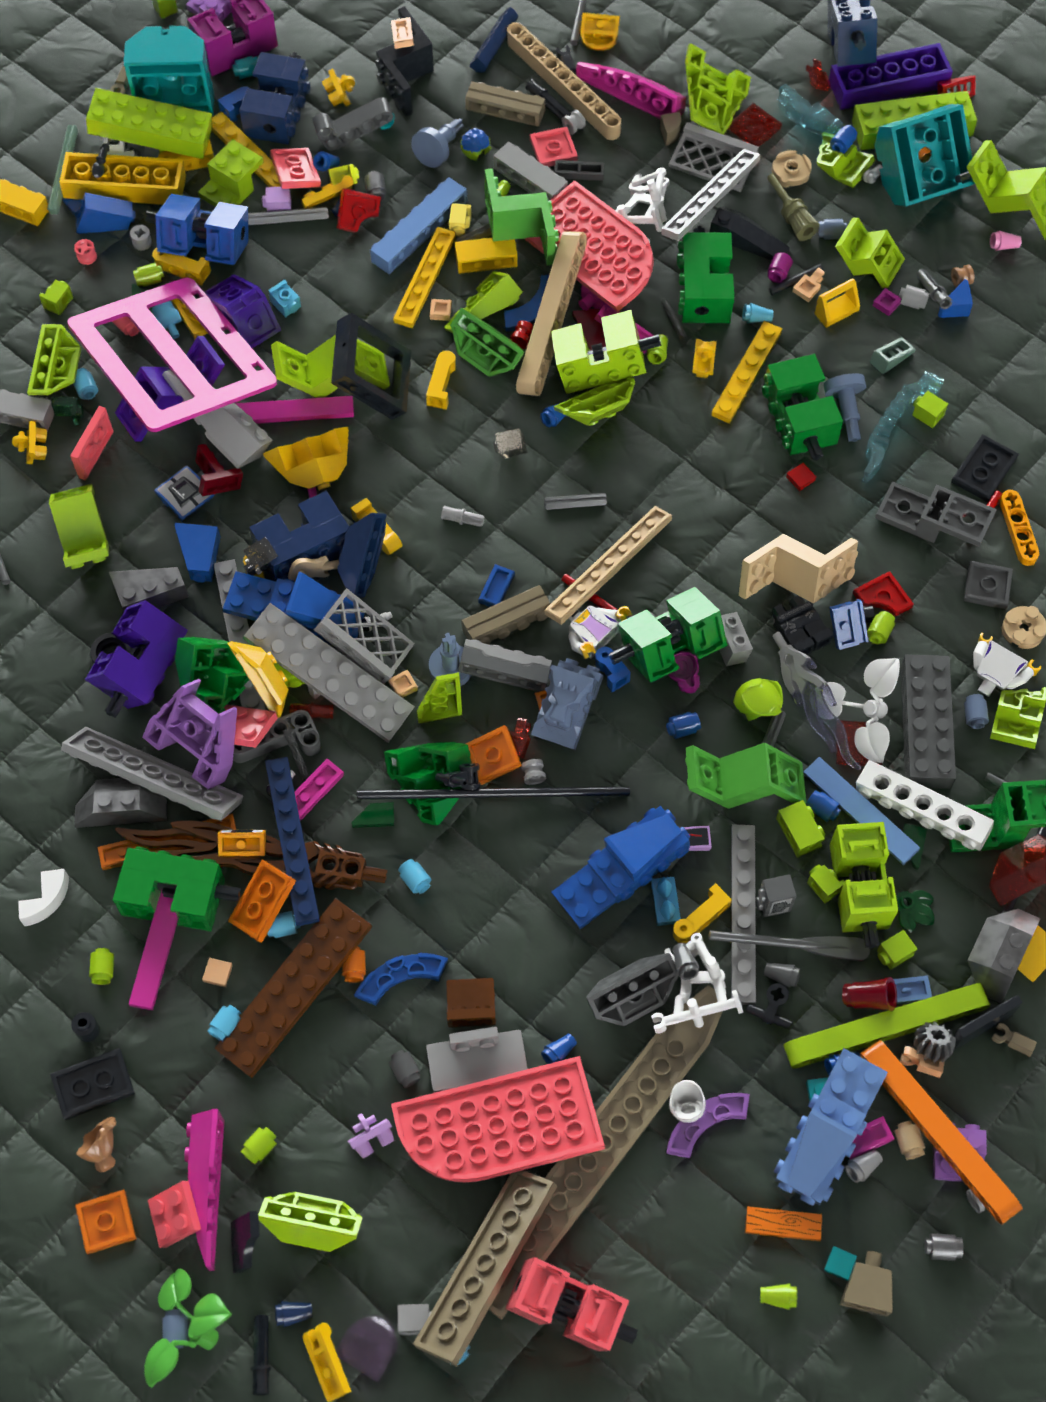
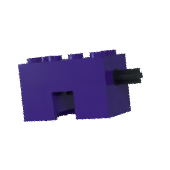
M146 600L128 606L111 633L132 648L128 653L120 646L116 648L115 653L107 655L103 651L100 652L85 678L86 681L111 697L104 711L107 715L114 718L117 717L122 706L129 709L151 702L155 695L154 690L156 686L161 684L165 678V670L175 660L174 654L176 653L178 638H185L188 631Z

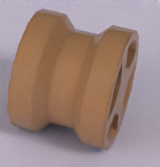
M968 264L964 265L963 268L955 267L952 269L951 277L955 287L964 279L968 280L969 285L974 283V271L971 265Z

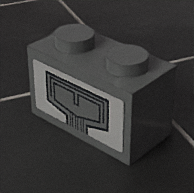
M791 875L762 881L761 888L758 889L756 904L758 910H762L764 917L791 912L797 897Z

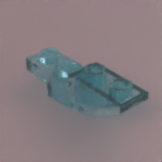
M786 83L780 87L778 101L786 107L785 116L799 126L821 136L823 132L835 135L844 126L841 120L833 116L827 108L818 102L810 105L807 100L803 99Z

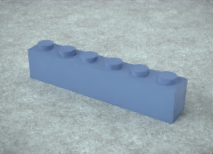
M450 177L441 182L437 189L428 194L424 201L415 206L405 218H402L392 230H389L378 243L372 246L370 249L371 262L386 273H392L435 232L437 227H441L450 218L452 203H467V189Z

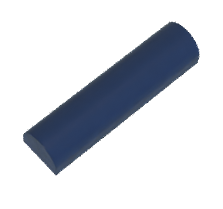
M511 6L500 15L471 61L469 67L478 73L485 72L507 37L508 26L517 21L518 14Z

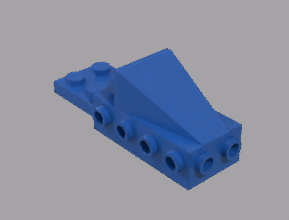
M235 571L223 606V613L256 621L269 603H271L321 640L330 644L314 629L341 595L325 588L302 572H298L295 582L291 579L283 580L279 578L275 582ZM345 597L343 600L344 609H354L353 602ZM346 613L347 624L357 623L355 613ZM360 613L361 622L364 617V613ZM332 614L329 618L335 624H342L341 614ZM348 628L349 635L357 638L358 628Z
M661 806L656 809L652 808L644 814V818L638 823L633 822L626 830L607 836L604 839L606 847L603 850L599 849L593 852L585 867L552 891V895L580 930L617 902L618 904L622 900L625 901L630 898L636 889L648 884L654 875L665 871L671 865V862L683 857L689 851L690 835L684 827L679 828L674 822L676 818L668 809L665 811Z

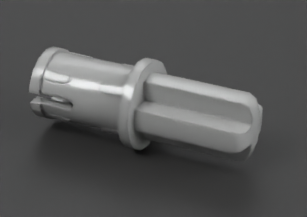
M445 505L443 507L441 519L455 521L460 525L466 523L479 527L483 526V515L467 512L465 508L461 510Z

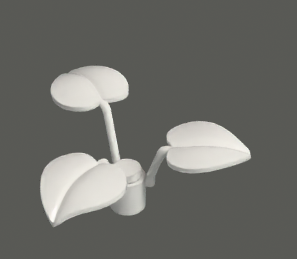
M897 658L877 659L866 667L864 681L867 686L871 687L870 694L875 700H868L865 704L843 701L846 694L845 688L835 682H827L824 688L817 687L812 693L811 698L816 712L824 719H835L842 712V705L862 708L864 714L867 717H871V719L866 722V727H860L856 730L854 737L855 746L865 758L878 763L884 762V756L890 741L887 727L877 722L878 718L885 717L888 712L886 703L879 697L888 696L896 686L900 669V662Z

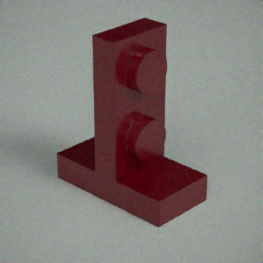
M198 445L195 462L204 473V475H201L199 485L201 496L240 489L243 477L241 469L235 468L224 471L223 466L219 464L214 453L210 451L207 445Z

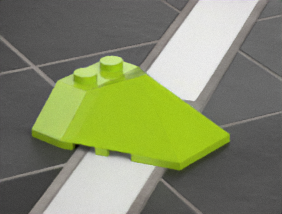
M690 43L687 49L685 65L691 121L706 129L724 135L733 120L734 114L741 107V102L748 95L751 77L737 69L728 75L722 73L704 62L706 54L704 50Z

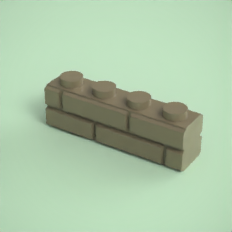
M471 82L465 97L466 110L539 127L545 112V98H541L538 95L523 94L521 91L506 90L500 86H489L483 82Z
M538 585L461 620L462 630L468 640L475 639L489 645L496 638L504 639L510 635V632L516 629L523 630L531 622L536 620L543 621L548 618L544 610L551 603L547 596H545L541 586Z

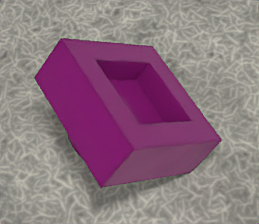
M885 288L874 300L873 306L890 316L901 304L902 299Z

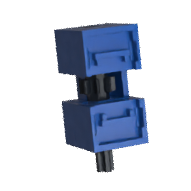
M170 194L158 212L146 211L145 221L156 224L157 252L186 257L191 248L197 246L207 248L205 260L235 265L248 244V207L219 202L213 212L200 210V198Z

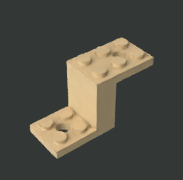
M782 534L743 559L738 596L747 599L766 585L774 582L815 603L853 577L855 573V559L858 555V541L850 538L824 555Z

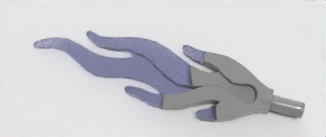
M776 632L772 637L780 649L778 653L783 681L791 693L797 706L804 705L805 714L810 725L828 744L831 753L837 751L836 743L823 722L834 733L841 755L847 764L857 770L861 769V766L850 754L844 725L827 705L828 703L831 707L837 706L829 685L822 677L807 668L816 669L817 665L808 655L796 650L792 645H787L781 633Z

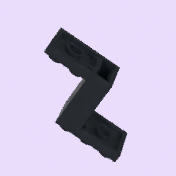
M403 6L398 9L399 18L397 20L410 18L414 46L395 49L394 44L378 50L376 51L377 60L375 64L378 69L376 76L379 84L384 85L387 95L394 99L397 109L401 110L405 116H409L413 113L411 87L407 82L434 71L432 42L407 8Z

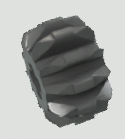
M936 1021L932 1024L925 1022L922 1027L920 1026L917 1029L913 1046L917 1048V1054L924 1055V1060L929 1058L933 1063L938 1060L944 1062L952 1056L955 1050L956 1038L952 1036V1030L945 1029V1024L939 1026Z

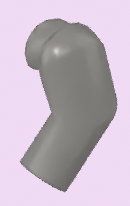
M877 165L873 169L867 170L863 174V180L873 184L877 177L880 176L879 169L883 167Z

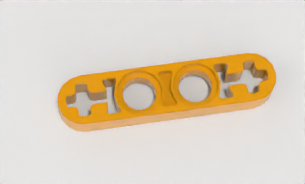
M1007 490L1002 494L1000 507L1017 558L1025 566L1034 565L1039 557V549L1021 496L1014 490ZM1018 515L1022 521L1014 522L1011 516ZM1024 533L1028 539L1022 541L1017 537V534ZM1027 546H1028L1027 552H1028L1029 555H1032V558H1029L1028 555H1024L1025 552H1026V547H1027Z

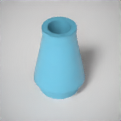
M752 303L744 305L742 312L743 321H747V323L772 322L773 310Z

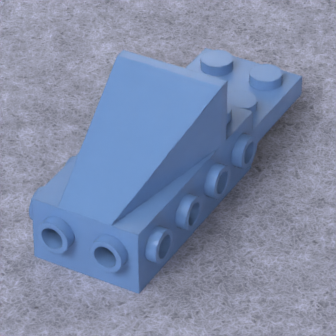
M845 1048L842 1050L819 1096L814 1093L808 1105L812 1109L809 1116H802L797 1126V1129L800 1130L797 1139L791 1137L785 1151L789 1152L786 1160L780 1159L774 1170V1173L777 1174L775 1181L779 1183V1188L790 1194L792 1191L800 1194V1199L811 1206H814V1204L820 1205L822 1200L828 1201L833 1191V1188L829 1186L834 1178L839 1180L845 1166L841 1165L844 1157L850 1158L856 1147L853 1140L857 1134L862 1135L867 1125L864 1118L888 1073L887 1071Z

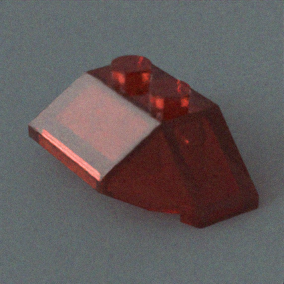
M1038 834L999 854L989 887L1000 906L1046 884V838Z

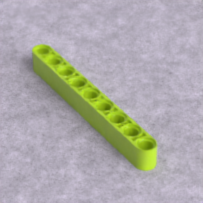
M976 983L897 1007L893 1011H884L786 1042L783 1047L791 1068L796 1069L829 1058L831 1054H841L844 1048L852 1052L871 1046L878 1040L884 1042L916 1032L925 1022L932 1024L936 1021L938 1025L981 1012L991 1005L982 984Z

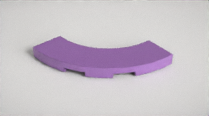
M727 1093L705 1100L706 1108L701 1118L690 1123L679 1121L668 1142L666 1154L690 1158L697 1139L709 1127L724 1120H746L750 1094Z

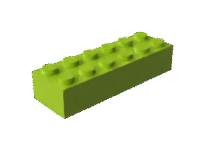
M95 88L86 117L87 134L204 159L212 131V113Z
M968 91L855 105L852 124L857 131L856 137L860 151L875 149L879 126L907 119L949 104L963 105L968 136H973L977 118Z

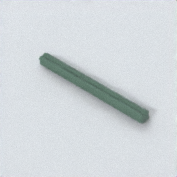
M68 125L47 208L51 215H57L60 211L63 194L59 181L66 152L73 153L78 134L76 125Z

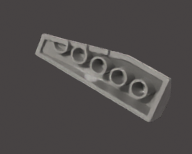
M171 369L163 372V377L176 395H181L184 402L193 399L192 395ZM235 403L194 418L198 425L202 424L205 428L206 437L237 469L261 458L273 441L266 431L261 429L253 421L252 417Z

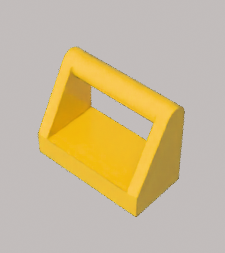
M852 278L818 296L815 315L826 328L859 311L860 302L856 281ZM845 292V294L827 303L828 300Z

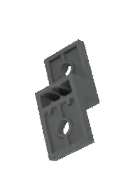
M892 481L876 513L875 519L932 543L935 542L939 532L942 531L980 547L997 509L937 484L931 497ZM905 505L909 510L901 511L898 506ZM963 517H970L973 519V522L966 523Z

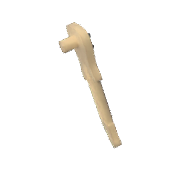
M327 556L318 559H297L290 567L288 579L295 582L298 572H302L310 578L328 577L329 573L327 570L338 569L339 560L329 561Z

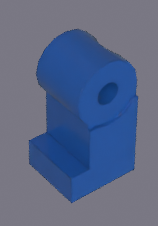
M241 87L218 100L220 112H223L232 122H235L237 120L236 115L240 114L239 110L249 87Z
M601 647L595 653V666L607 676V687L611 692H614L630 682L631 672L622 661L613 665L608 655L613 650L609 647Z

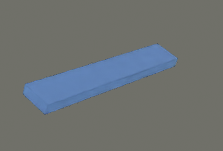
M818 757L803 772L822 792L840 804L839 807L856 823L884 822L889 853L901 864L905 865L920 850V847L822 758Z

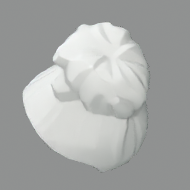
M683 1080L672 1089L669 1108L677 1120L684 1123L694 1122L701 1118L705 1111V1097L700 1086L693 1081Z

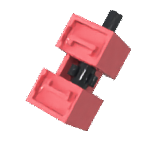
M536 1257L524 1261L505 1307L506 1310L539 1325L550 1324L552 1315L562 1322L569 1320L563 1336L595 1351H610L615 1337L633 1344L638 1330L621 1322L629 1300L594 1284L586 1285L569 1277L570 1273Z

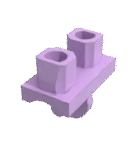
M361 1113L358 1115L360 1123L352 1128L355 1133L362 1129L365 1131L348 1140L351 1148L355 1149L362 1158H365L374 1152L368 1140L377 1136L382 1147L394 1141L390 1130L392 1125L389 1120L384 1119L370 1128L369 1125L377 1121L375 1116L372 1115L365 1119Z

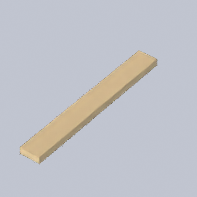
M654 506L544 610L545 615L562 625L672 520V515Z

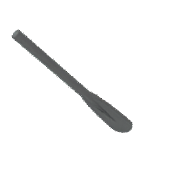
M709 931L708 935L709 940L799 948L822 956L853 961H863L870 953L869 947L865 948L864 939L855 937L821 936L794 939L721 931Z

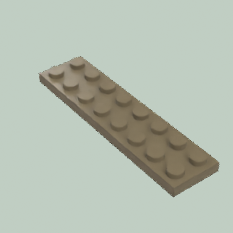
M523 1170L510 1174L414 1341L413 1345L417 1349L452 1365H458L555 1192L557 1186L553 1181Z

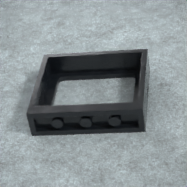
M352 312L337 320L331 384L392 420L407 413L411 350ZM357 337L394 359L391 396L355 374Z

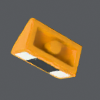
M220 830L218 832V856H265L266 830Z

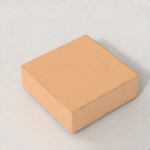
M432 299L430 320L450 321L452 300Z
M408 670L388 680L393 691L402 698L418 691V686Z
M209 958L202 981L226 987L232 970V963Z

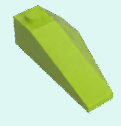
M493 271L476 288L478 293L465 301L467 305L465 310L483 319L509 305L515 304L523 292L509 274ZM458 310V311L455 313V315L450 319V321L445 325L444 328H445L446 331H449V332H452V333H453V331L451 330V326H450V325H451L452 321L454 320V318L456 317V315H457V313L459 312V310Z

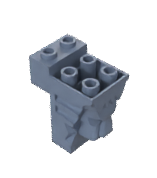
M566 658V661L559 660L558 666L551 664L549 674L551 683L549 687L545 688L547 696L545 699H542V706L531 735L576 750L592 701L596 700L604 675L599 673V668L587 665V668L578 666L579 662Z

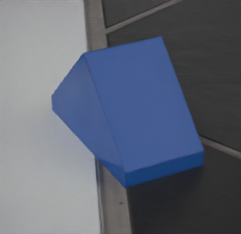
M964 279L949 295L952 299V305L947 309L940 307L937 316L940 318L969 316L973 302L969 282Z

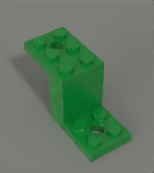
M1046 780L1002 782L991 804L964 805L994 820L993 829L981 851L1019 848L1031 828L1046 827ZM944 814L945 820H948L950 817ZM965 824L959 826L961 830L967 831ZM954 838L952 840L949 839L951 852L979 851L966 848L962 845V842Z

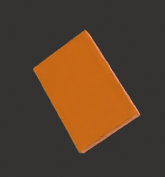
M261 860L228 922L262 943L296 880L267 861Z

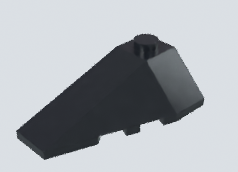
M725 206L720 207L711 221L710 233H731L732 246L755 255L773 260L775 254H788L790 250L789 246L739 211Z

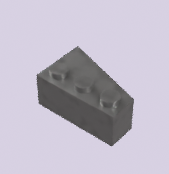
M178 567L109 572L123 611L128 606L145 600L156 608H160L188 598V593Z

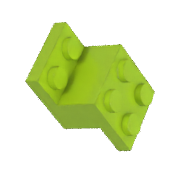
M232 139L207 164L211 180L198 191L199 197L214 207L219 202L240 205L254 191L251 175L264 163L263 157Z
M859 217L851 219L835 246L854 276L873 274L882 288L890 286L905 260L887 230L867 232Z

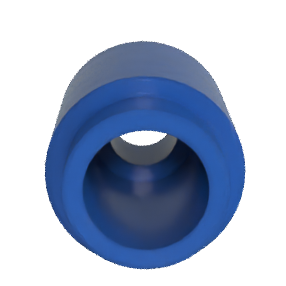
M851 125L841 127L830 141L832 150L843 154L846 153L856 141V129Z
M686 712L669 717L666 728L670 736L673 735L677 739L696 733L697 730L701 729V723L696 712Z
M815 790L806 802V806H810L813 813L825 822L829 820L834 821L841 812L839 809L840 804L824 792L820 793Z

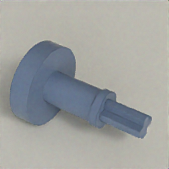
M454 119L450 124L441 126L438 131L431 127H424L419 130L411 141L412 150L416 158L422 164L431 168H436L445 162L449 156L448 143L454 140L456 133L464 127L462 119Z
M858 373L833 377L823 384L825 396L839 398L843 423L846 425L848 441L856 442L861 439L858 425L860 414L858 413L855 394L866 389L865 377Z
M446 633L445 638H442L440 647L430 656L429 672L433 681L436 676L458 672L463 647L459 646L456 642L455 635L450 636L449 633ZM459 672L460 686L464 685L471 678V675Z

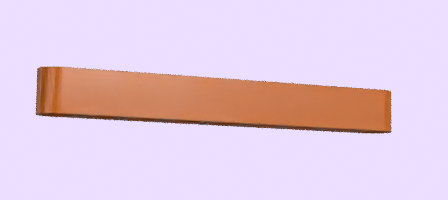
M881 1040L876 1041L860 1053L861 1058L888 1072L882 1083L883 1087L997 1222L1002 1225L1022 1210V1206L1014 1194Z

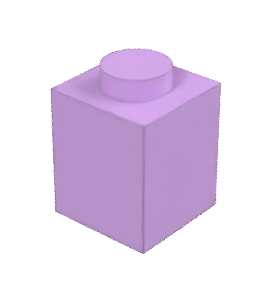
M266 187V196H262L263 208H267V212L291 210L290 189Z

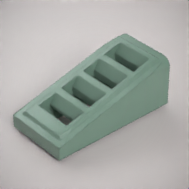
M900 337L875 350L870 363L884 374L913 354L916 349L904 338Z

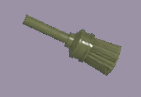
M773 173L769 174L767 177L768 181L783 201L781 215L791 225L799 242L811 239L818 232L819 223L808 212V208L804 205L802 199L790 198Z

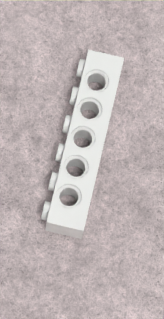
M868 760L856 781V790L865 798H873L879 801V804L883 807L899 811L905 818H914L920 821V824L925 828H934L940 831L944 837L951 840L954 838L962 842V845L968 849L981 851L993 829V819L871 760ZM879 784H885L888 787L884 790H880L876 786ZM899 794H905L908 796V798L905 800H900L897 798V796ZM920 804H926L929 806V808L926 810H921L917 806ZM946 814L950 818L948 820H941L938 816ZM962 824H967L971 827V829L964 831L961 830L959 826Z

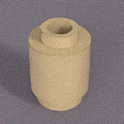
M912 1121L898 1124V1129L894 1132L901 1154L905 1155L906 1160L925 1155L923 1150L925 1145L917 1125L912 1124Z

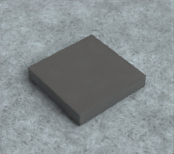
M970 561L963 601L1007 609L1013 569Z

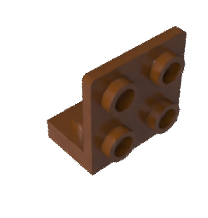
M493 978L447 980L448 1027L496 1025Z

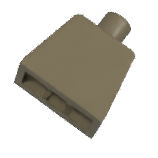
M867 1251L865 1264L858 1262L854 1264L840 1305L887 1317L892 1313L891 1270L880 1268L882 1254Z

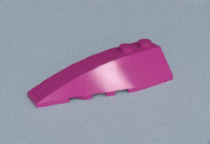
M583 62L577 63L576 76L580 80L661 119V115L680 112L682 115L685 112L687 97L652 80L611 67Z
M218 1109L192 1115L191 1123H187V1138H190V1145L185 1148V1162H188V1181L201 1230L196 1232L205 1266L209 1271H214L224 1136V1119Z

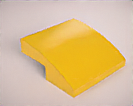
M1038 925L1018 967V970L1032 982L1046 969V932Z

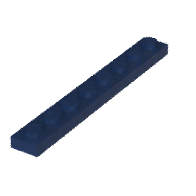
M288 757L267 760L265 764L287 875L296 880L290 891L296 926L320 922Z

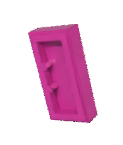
M884 1116L867 1123L861 1136L857 1134L853 1140L856 1147L849 1158L850 1160L895 1140Z

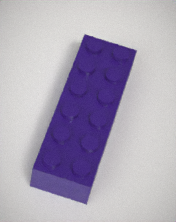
M940 43L879 55L877 56L876 63L847 66L831 65L828 82L839 108L842 110L859 104L881 102L938 90V81L950 80L953 70Z

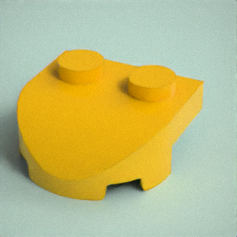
M582 13L580 36L583 45L589 49L599 51L612 48L618 39L620 16Z

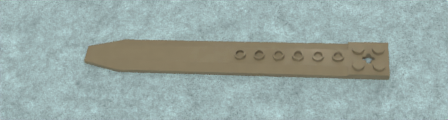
M709 985L691 998L697 1001L698 1007L718 1002L715 990ZM685 1003L684 1011H687L689 1008L687 1003ZM723 1011L702 1016L704 1025L701 1028H697L693 1019L668 1025L665 1032L656 1033L595 1112L605 1149L557 1161L547 1174L545 1179L553 1181L557 1188L503 1283L504 1286L499 1290L488 1309L500 1320L508 1312L505 1307L524 1261L534 1257L544 1262L548 1259L671 1096L673 1087L684 1079L708 1047Z

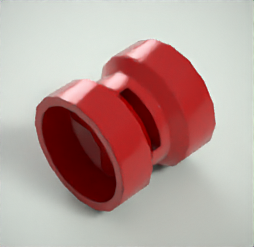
M519 321L515 327L516 331L512 333L510 340L521 349H527L534 325L528 321Z

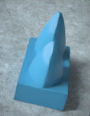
M662 877L652 879L651 887L657 926L675 924L676 921L681 919L675 878Z

